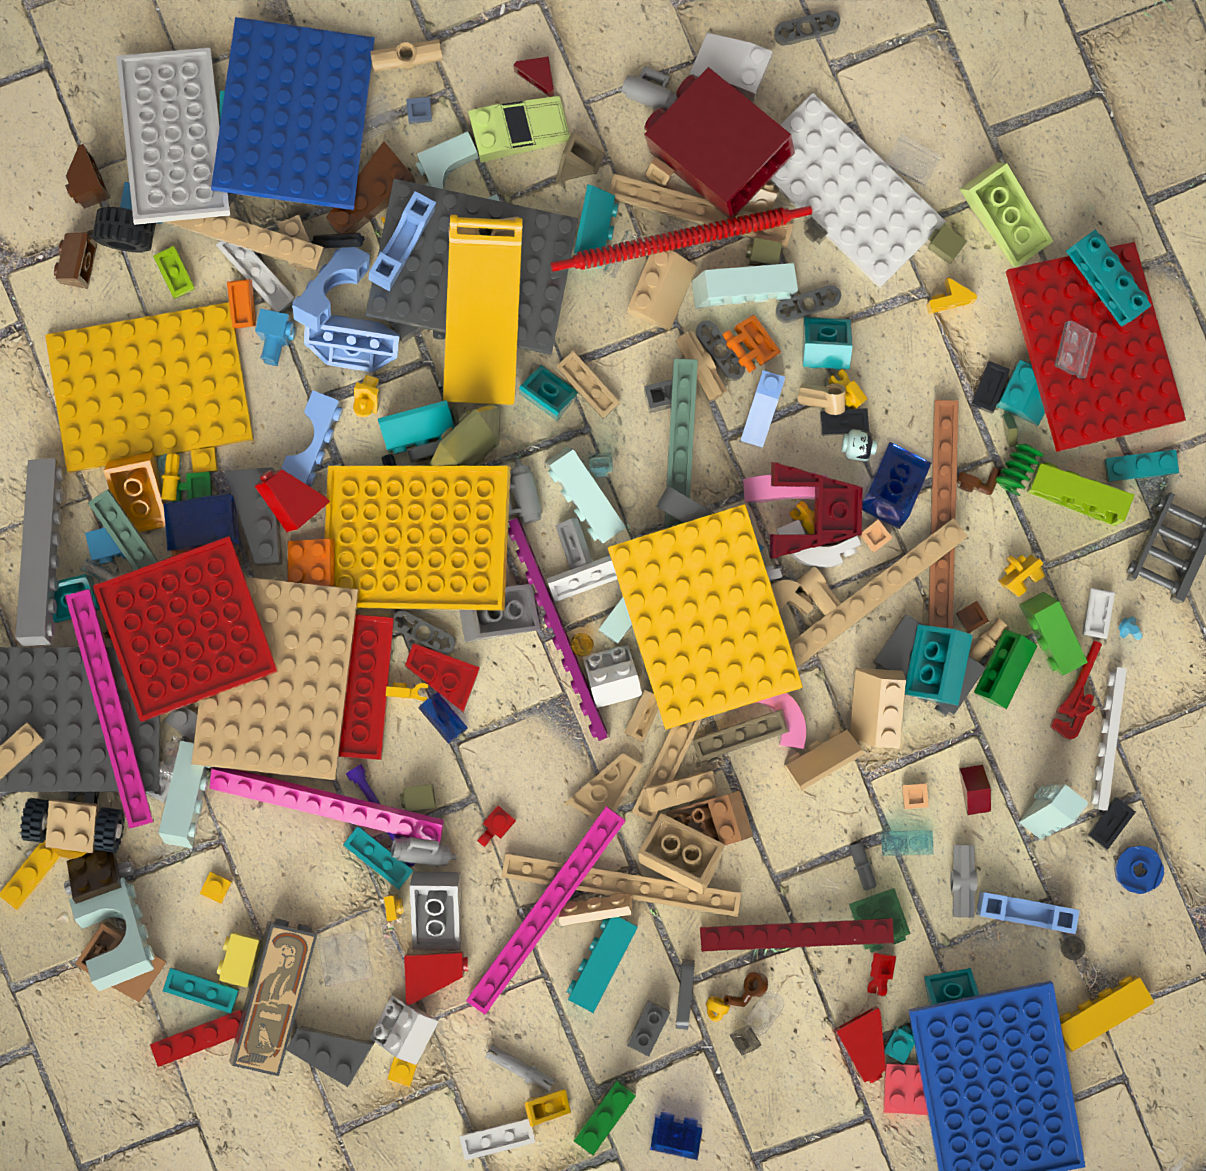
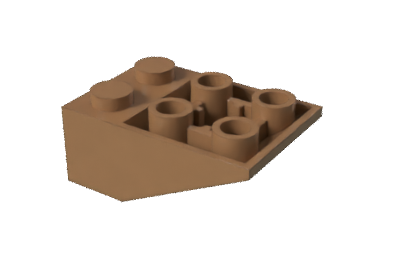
M740 790L666 812L668 817L725 845L753 837Z
M109 922L102 923L75 962V965L89 974L86 961L115 949L124 939L125 933ZM154 953L155 959L152 960L153 970L111 987L140 1002L167 962Z

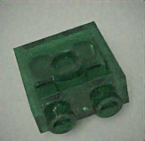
M894 888L848 904L854 920L893 918V945L906 941L905 936L911 934ZM883 944L862 945L863 949H869L870 953L884 948Z

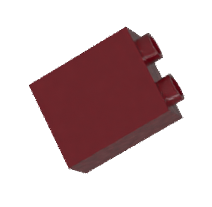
M708 67L699 77L692 74L680 84L676 92L678 99L667 111L663 108H658L650 115L644 126L646 131L644 135L650 153L675 170L674 173L731 219L795 154L791 133Z

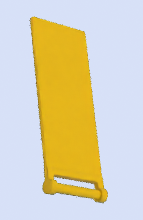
M450 214L443 401L514 404L522 218H515V220L463 218ZM457 227L515 230L514 237L457 234Z

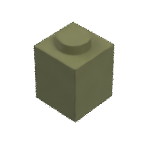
M944 225L941 230L936 228L928 239L931 241L928 249L948 264H951L967 240Z
M755 238L753 244H748L746 257L750 258L749 265L778 264L782 243Z
M433 784L403 788L404 793L400 794L401 806L406 808V811L437 808Z

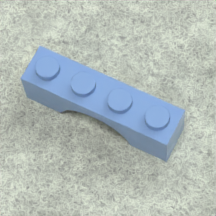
M416 191L413 193L391 239L383 251L380 252L369 271L370 281L388 291L391 290L435 212L436 202Z
M357 247L336 249L329 263L321 267L318 276L307 284L303 294L295 298L292 304L294 320L318 332L331 317L330 301L326 294L333 287L340 284H358L370 269V255Z
M312 390L304 413L310 418L314 426L313 441L304 452L286 456L281 469L308 486L312 487L317 474L314 471L317 464L321 465L325 457L324 446L326 442L330 443L334 434L333 424L335 421H339L342 415L343 408H341L339 400Z
M980 891L976 915L1076 934L1079 910Z

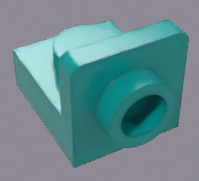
M903 1025L902 1029L895 1026L884 1046V1053L904 1064L915 1045L912 1029Z

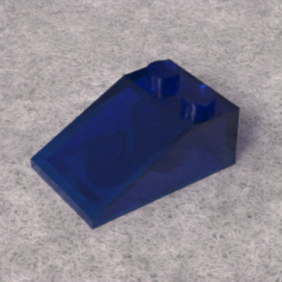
M889 442L862 497V511L900 529L912 512L932 463Z
M231 494L205 496L163 504L167 551L196 549L229 536L233 545L239 544L236 505Z

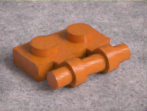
M755 315L750 316L734 327L738 334L734 337L730 330L722 335L727 341L726 345L729 350L732 349L739 358V364L745 367L749 373L757 368L752 360L756 359L759 365L762 366L781 353ZM744 342V344L747 346V348L750 351L748 354L744 351L740 343Z

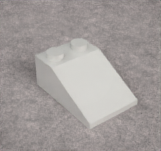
M707 33L689 76L694 74L699 77L709 67L746 98L754 101L771 61L773 51L750 42Z

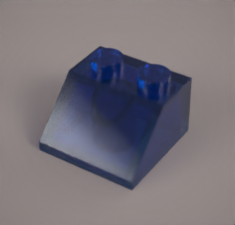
M661 1112L660 1115L655 1114L649 1139V1149L698 1160L703 1129L702 1124H698L697 1119L684 1117V1120L675 1119L674 1114Z

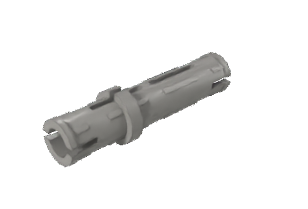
M494 1044L491 1045V1052H487L486 1059L488 1058L524 1078V1082L527 1084L531 1082L547 1093L549 1092L551 1086L548 1084L553 1085L554 1078L537 1070L535 1065L531 1067L494 1046Z

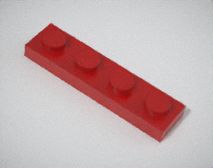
M242 1009L150 1044L157 1066H163L235 1038L242 1016Z

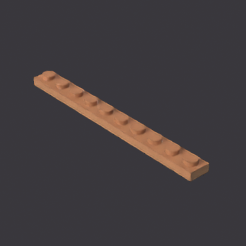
M934 401L930 536L953 518L956 521L959 401ZM955 548L929 567L928 626L953 629Z

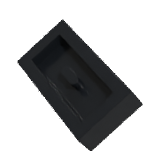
M988 361L971 406L993 414L1011 369Z
M868 408L849 409L838 415H831L825 411L820 412L822 436L848 434L852 429L869 432Z
M1115 797L1109 804L1108 811L1103 812L1087 836L1108 850L1136 811Z

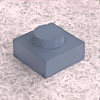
M430 97L406 99L409 124L432 122Z

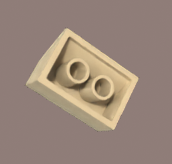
M674 251L657 252V254L651 253L628 305L627 314L670 331L697 266Z
M855 668L850 734L854 739L875 747L899 748L906 684L903 671Z
M838 728L828 734L829 739L822 744L818 740L807 747L809 751L805 754L800 755L797 752L787 758L788 764L784 765L798 790H804L865 754L847 729L841 731Z
M661 813L638 852L639 863L703 895L715 873L725 844Z

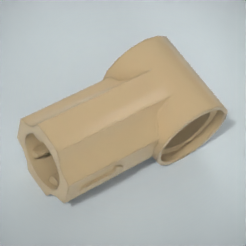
M802 383L798 394V402L800 404L824 408L825 412L831 415L842 414L845 411L846 388L843 385L829 384L823 387Z
M812 567L795 580V582L800 584V590L811 598L824 616L841 604L826 585L825 578L816 567Z

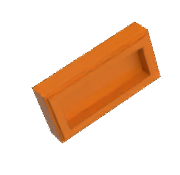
M252 279L227 282L232 327L235 329L255 327L257 324Z

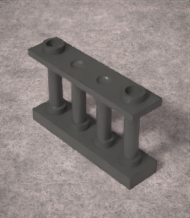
M1169 493L1165 497L1162 496L1157 503L1156 509L1159 511L1136 561L1132 560L1128 566L1127 573H1129L1127 580L1132 582L1139 575L1169 589L1172 594L1170 600L1180 604L1185 601L1206 555V516L1202 518L1173 504L1172 501L1175 494ZM1167 512L1199 526L1201 530L1199 537L1192 539L1162 525ZM1157 533L1189 547V550L1192 551L1189 559L1182 560L1152 546ZM1149 554L1179 568V571L1182 572L1179 581H1172L1142 567L1147 555Z

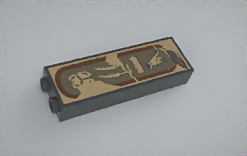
M275 918L274 922L267 921L229 1059L232 1066L279 1076L317 939V934L311 931L312 927L298 924V927L288 926L289 921Z

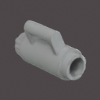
M644 66L639 77L628 75L621 90V93L626 94L625 97L655 110L663 108L667 111L678 99L676 94L666 89L670 77ZM644 76H645V77H648V78H650V79H652V80H655V81H657V82H659V83H662V86H659V85H657V84H654V83H652V82H650V81H647V80H645V79H643V78H644Z
M516 459L515 467L510 470V490H513L517 509L512 510L509 497V515L519 514L523 524L541 520L540 514L542 509L533 473L528 465H523L520 459Z
M400 837L399 839L394 838L391 847V857L396 858L397 861L438 867L440 865L446 866L449 860L457 859V855L450 852L449 846L442 843L439 844V841Z

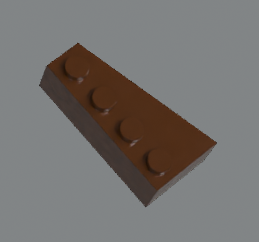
M385 141L358 175L354 210L333 207L327 215L326 219L329 225L337 234L355 233L384 210L389 204L394 179L416 183L414 176Z

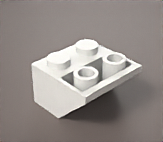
M628 645L583 657L596 708L642 696L637 672Z
M392 995L370 1039L396 1058L416 1065L439 1021L412 1005H406L405 1001Z

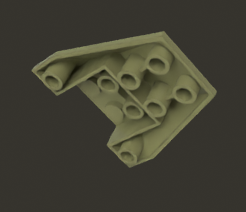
M493 404L476 408L471 413L470 411L465 412L458 421L460 423L454 429L450 427L442 434L441 438L443 440L439 443L432 460L429 462V466H477L499 445V407Z

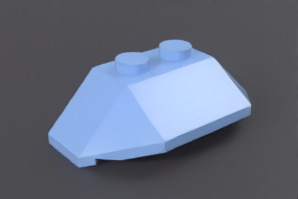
M332 315L318 332L305 326L304 344L326 365L375 372L398 357L400 335L381 322Z

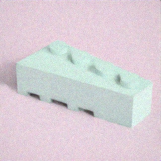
M794 263L704 270L692 280L695 309L726 304H741L749 301L764 302L772 298H777V300L781 301L790 299L791 295L798 291Z
M567 446L544 462L549 468L547 472L555 483L558 481L563 488L561 493L567 502L572 501L576 509L574 512L581 522L585 520L590 528L587 531L594 541L598 539L601 543H604L626 528L574 449Z
M180 741L158 833L165 844L193 849L198 818L203 806V792L206 791L208 785L207 771L211 766L191 764L194 743Z
M1065 784L1041 786L1034 795L1036 800L1018 823L1042 840L1046 835L1050 836L1053 833L1051 829L1057 832L1060 828L1074 823L1089 802Z

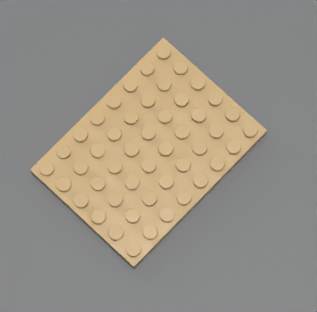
M245 577L278 672L199 701L191 764L336 780L359 590Z

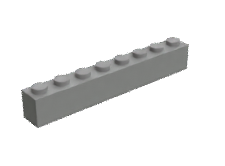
M56 458L28 460L16 623V639L22 646L51 645L52 636L55 635L53 614L57 611V604L54 599V593L58 590L56 569L60 565L57 546L61 545V536L58 530L59 524H62L60 503L64 500L61 483L65 480L64 467H61Z

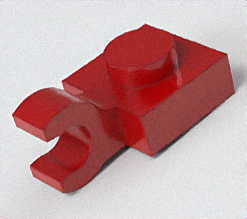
M497 806L483 822V825L488 829L477 841L485 847L495 835L501 839L516 820L501 807Z
M874 953L870 977H874V979L868 984V993L876 994L877 992L879 996H886L888 991L887 982L888 979L893 980L897 956Z

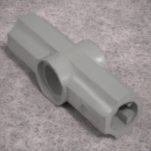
M953 845V870H951L950 887L953 892V917H974V892L977 890V872L974 870V845Z

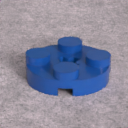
M1128 847L1120 853L1115 862V878L1129 892L1136 894L1150 892L1157 888L1163 880V863L1157 852L1149 847ZM1142 863L1145 873H1140L1139 876H1136V871L1133 868Z

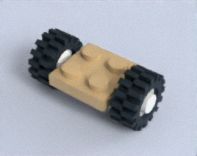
M28 798L22 811V823L20 824V829L22 830L20 835H22L21 839L24 841L44 843L46 840L45 847L88 853H93L96 849L116 853L123 837L124 813L121 809L106 807L101 808L98 813L99 804L54 798L50 800Z

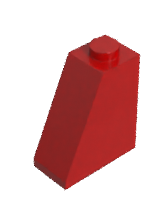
M283 469L274 472L272 470L266 471L259 477L261 481L255 485V488L286 532L299 529L330 503L327 497Z
M463 952L406 954L404 956L406 1005H411L463 978L464 972L469 970L468 957H464Z
M874 1006L834 1029L864 1083L867 1081L870 1083L878 1081L883 1077L882 1073L886 1071L881 1011L877 1006Z

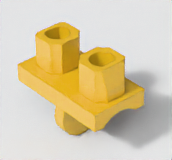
M365 375L362 384L356 382L353 411L357 416L368 417L372 413L377 414L379 409L378 378Z
M1009 555L1006 558L1009 565L1004 568L1007 574L998 582L1002 587L1020 597L1028 589L1023 580L1029 577L1032 582L1036 583L1045 577L1041 568L1043 562L1040 558L1036 559L1033 555H1029L1027 558L1024 555H1020L1017 559Z

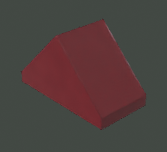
M549 56L516 61L514 63V72L548 97L554 96Z
M983 765L959 768L967 815L991 812V787Z

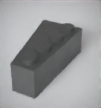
M270 467L225 471L255 564L258 566L283 564L280 522L255 488V485L261 481L259 477L268 470L273 472L275 470Z

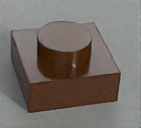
M978 601L955 613L967 633L989 622Z

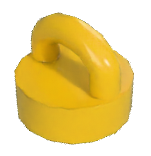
M709 996L705 1004L708 1017L715 1022L720 1021L723 1015L728 1014L730 1005L724 1004L723 999L716 996Z

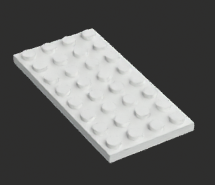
M210 48L116 56L134 225L230 215L228 193L211 190L220 126Z
M814 93L781 124L792 135L795 154L769 181L775 184V187L797 208L811 206L812 215L806 217L879 288L928 241L936 228L940 229L946 223L928 203Z

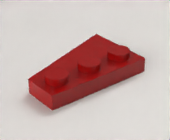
M414 643L405 663L406 668L464 713L480 667Z

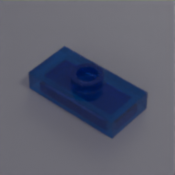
M438 692L418 707L448 744L468 729Z

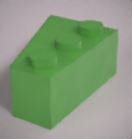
M1041 592L1019 604L1037 637L1040 648L1048 657L1046 661L1052 671H1056L1064 676L1088 663L1065 612L1057 599L1045 592Z

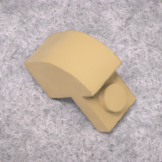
M781 580L771 585L779 612L788 602L807 616L814 606L810 604L812 600L802 592L799 595L795 593L800 586L795 581Z

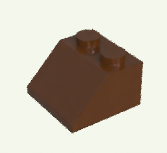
M84 144L79 145L66 174L69 184H66L65 187L75 203H80L86 209L110 199V196L94 157Z
M65 233L64 240L60 241L59 263L56 262L54 267L55 279L60 284L88 289L98 245L88 233Z

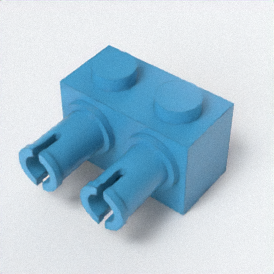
M260 308L255 332L261 340L265 341L260 359L264 360L265 364L278 366L282 346H289L290 340L294 341L297 327L294 326V322L288 314Z

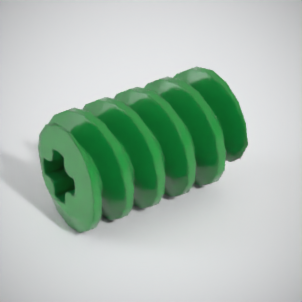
M1028 444L1015 445L1014 449L1016 452H1011L1010 454L1012 460H1006L1005 465L1007 468H1002L1000 472L1002 476L996 478V482L1004 490L1017 496H1021L1016 491L1017 488L1025 490V486L1021 481H1030L1026 473L1034 474L1035 472L1031 464H1040L1035 457H1044L1041 451Z

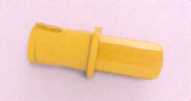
M168 453L166 455L165 473L161 476L163 479L161 500L176 501L178 480H180V477H178L180 456L178 454Z

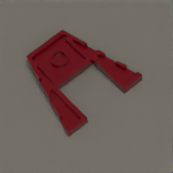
M771 462V486L815 487L814 534H770L769 558L775 559L783 555L862 535L863 487L781 463Z

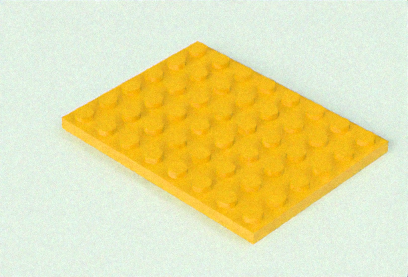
M229 302L45 334L68 473L105 467L108 461L153 451L155 458L166 456L168 453L180 454L191 452V450L219 447L254 440L236 329L232 327Z
M328 466L326 497L330 503L326 505L324 539H334V587L358 589L357 608L505 611L511 467Z
M746 504L608 547L665 730L803 688Z

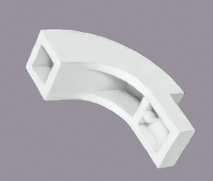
M799 520L780 527L775 531L776 534H805ZM858 536L835 546H819L789 555L799 563L809 567L832 568L843 563L841 554L844 557H848L857 553L856 548L861 543Z

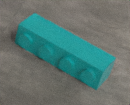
M620 916L603 920L600 929L603 930L599 938L594 937L588 949L592 951L589 959L583 958L577 970L581 973L578 980H572L566 993L570 994L568 997L569 1001L592 1013L595 1012L638 928L637 925Z

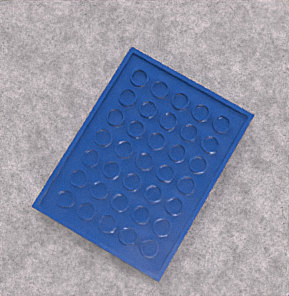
M235 17L211 190L354 210L372 64L370 51H373L375 37Z
M1052 981L908 1009L938 1171H1070L1086 1167Z

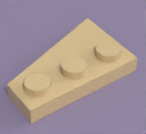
M622 753L566 803L594 820L598 818L606 806L616 812L643 765Z

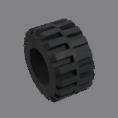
M103 207L97 209L92 239L103 246L116 250L135 253L147 252L152 247L156 223L134 225L132 210L120 207Z

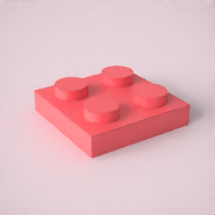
M885 1063L883 1112L928 1115L919 1066L917 1064Z

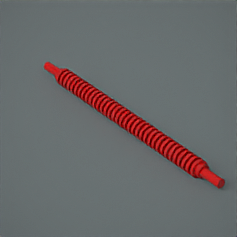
M805 206L789 210L788 208L779 207L778 209L774 208L761 211L760 213H752L749 216L743 215V217L738 216L737 218L725 219V221L720 220L719 222L702 224V226L697 225L696 228L693 226L690 229H679L678 232L675 230L672 233L670 231L666 232V234L661 233L660 235L656 234L648 238L634 239L631 242L625 241V245L623 242H620L619 246L617 243L613 244V247L612 245H607V249L605 246H602L601 250L597 247L595 251L594 249H589V252L584 250L583 254L579 251L577 255H573L570 259L551 262L550 267L552 272L573 267L585 270V266L587 269H590L591 265L595 268L597 264L598 266H603V262L605 265H608L609 261L613 264L615 260L616 262H621V259L626 261L627 258L631 260L633 257L639 258V255L644 257L645 254L649 256L651 253L657 254V252H667L675 248L680 249L681 247L698 245V243L703 244L704 241L707 243L710 240L716 241V239L721 240L722 238L748 234L751 231L757 232V230L761 231L781 225L784 226L791 219L812 215L811 206Z

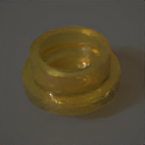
M578 633L572 637L571 647L578 656L584 657L590 654L594 647V642L590 635Z

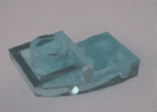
M612 452L588 453L589 473L594 472V477H607L608 472H613Z
M933 831L881 832L882 856L934 855Z

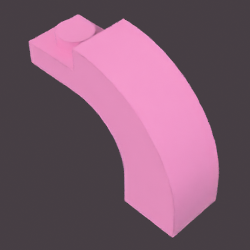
M771 475L743 479L744 501L747 503H765L785 499H815V487L771 486Z
M784 693L754 702L767 705L774 711L783 710L790 732L780 735V746L804 749L806 740L805 719L800 707L789 694Z

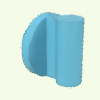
M1131 616L1129 619H1123L1118 628L1120 630V637L1125 638L1129 633L1136 640H1140L1143 637V633L1135 625V617Z

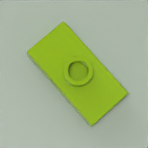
M175 246L153 256L174 299L195 290Z

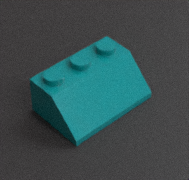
M587 184L574 255H577L579 251L582 254L584 250L589 252V249H594L595 251L597 247L601 250L602 246L606 247L607 240H612L614 226H611L612 217H617L619 204L615 203V195Z
M447 400L378 418L386 449L389 453L393 452L394 455L407 452L409 447H418L435 440H443L441 438L442 434L450 427L452 429L455 428Z
M918 624L904 695L958 705L973 635L956 629Z

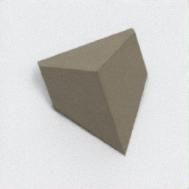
M571 132L562 153L555 183L592 174L597 175L605 153L575 132Z

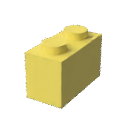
M237 932L231 933L230 937L227 936L223 946V950L226 951L225 959L220 960L217 974H220L219 981L246 988L249 987L262 939Z

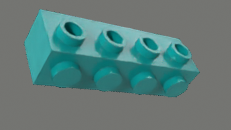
M1096 229L1066 250L1069 257L1121 327L1152 306L1148 301L1147 295L1139 289L1134 282L1133 276L1125 270L1120 263L1119 257L1111 251L1106 244L1105 238Z

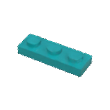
M1176 450L1104 459L1107 482L1179 473Z
M359 826L356 827L343 844V846L398 890L414 872L403 861H397L396 858L391 857V851Z
M170 968L163 988V992L228 1013L233 1012L240 989L175 968Z

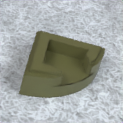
M1011 413L1003 414L1006 441L1008 447H1013L1018 444V428Z

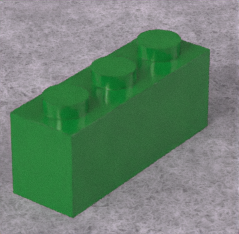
M1004 629L973 693L991 704L1007 709L1038 645L1021 634Z
M616 1078L574 1136V1142L591 1155H594L635 1099L636 1092Z

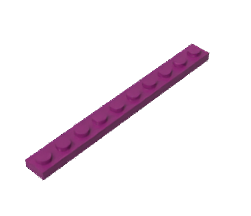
M518 518L508 521L510 525L508 534L512 542L516 540L519 547L516 550L517 556L521 563L525 562L528 569L525 572L530 585L534 584L537 593L534 594L539 607H544L546 614L543 615L548 629L551 627L555 636L552 637L556 649H561L564 658L561 659L566 672L570 671L573 677L570 683L574 693L580 694L582 702L579 705L584 716L588 715L592 723L588 725L593 738L597 737L599 741L609 738L607 728L599 709L596 708L594 697L522 523Z

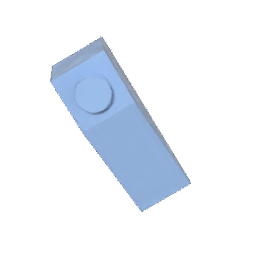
M765 370L762 371L740 440L741 442L763 448L784 384V376Z

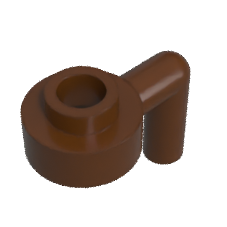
M993 467L986 484L973 475L960 472L957 483L960 484L959 488L966 492L972 493L973 490H977L986 495H991L994 492L997 484L996 478L1000 476L1001 470Z
M749 973L744 980L745 992L742 996L725 995L723 998L724 1004L745 1007L753 996L762 997L768 989L767 977L762 973Z

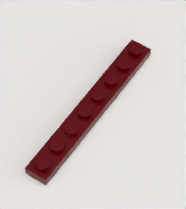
M893 918L700 927L701 952L886 944L894 943Z

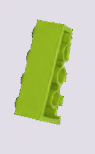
M1049 462L1040 463L1036 467L1027 493L1112 526H1117L1126 520L1135 494L1102 484L1099 481L1081 477L1073 471L1060 470L1057 465Z

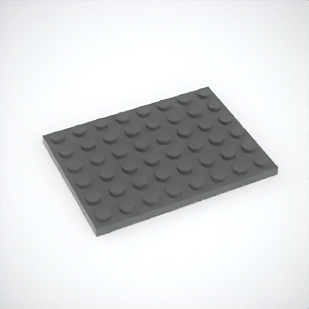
M394 179L378 255L391 239L403 211L415 191L436 202L435 212L391 290L388 291L372 282L365 316L446 333L449 263L448 227H450V214L463 218L504 219L519 216V218H522L517 348L552 355L569 268L552 272L550 263L571 258L579 218ZM486 228L479 230L481 235H491V232Z
M0 647V746L27 722L44 739L39 746L0 780V792L119 791L80 648ZM106 647L145 791H160V715L143 722L139 720L115 648Z

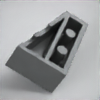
M301 1026L296 1031L286 1050L348 1087L375 1042Z

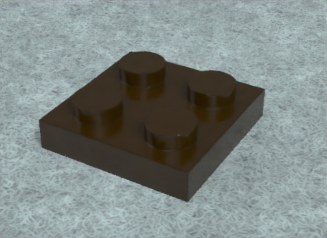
M96 850L93 853H87L82 857L67 861L72 899L76 904L121 888L115 852Z

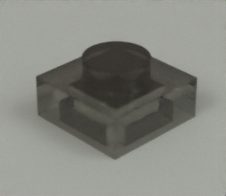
M810 217L804 224V234L810 241H816L820 245L826 239L828 232L814 218Z
M750 1025L737 1029L730 1034L735 1047L741 1055L752 1052L762 1045Z

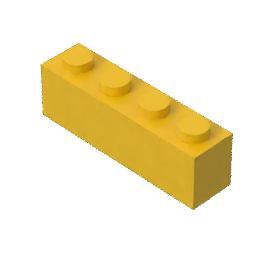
M1131 975L1125 976L1118 981L1120 985L1115 988H1105L1098 993L1099 997L1093 1001L1088 999L1077 1005L1078 1010L1071 1014L1069 1011L1059 1016L1063 1042L1067 1049L1072 1052L1154 1004L1155 1002L1141 978L1137 976L1132 977Z

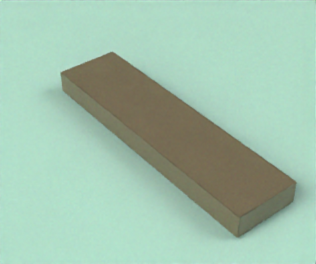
M780 709L692 740L699 761L702 762L790 731L783 710Z

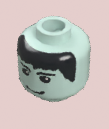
M852 429L848 434H844L842 452H845V456L848 459L867 461L871 454L875 455L877 441L873 440L871 432Z

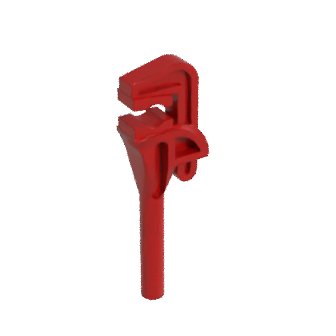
M1093 641L1086 657L1088 663L1082 666L1075 685L1057 708L1056 713L1065 714L1070 719L1075 717L1071 727L1070 722H1063L1058 718H1053L1050 728L1065 739L1071 740L1076 738L1087 715L1091 714L1096 708L1092 706L1093 695L1087 694L1084 696V686L1102 644L1100 642Z

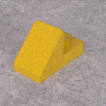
M947 277L944 283L948 296H945L944 293L932 296V300H929L926 306L928 314L973 304L977 299V295Z
M566 1089L557 1090L543 1096L530 1097L524 1102L530 1126H535L571 1113Z

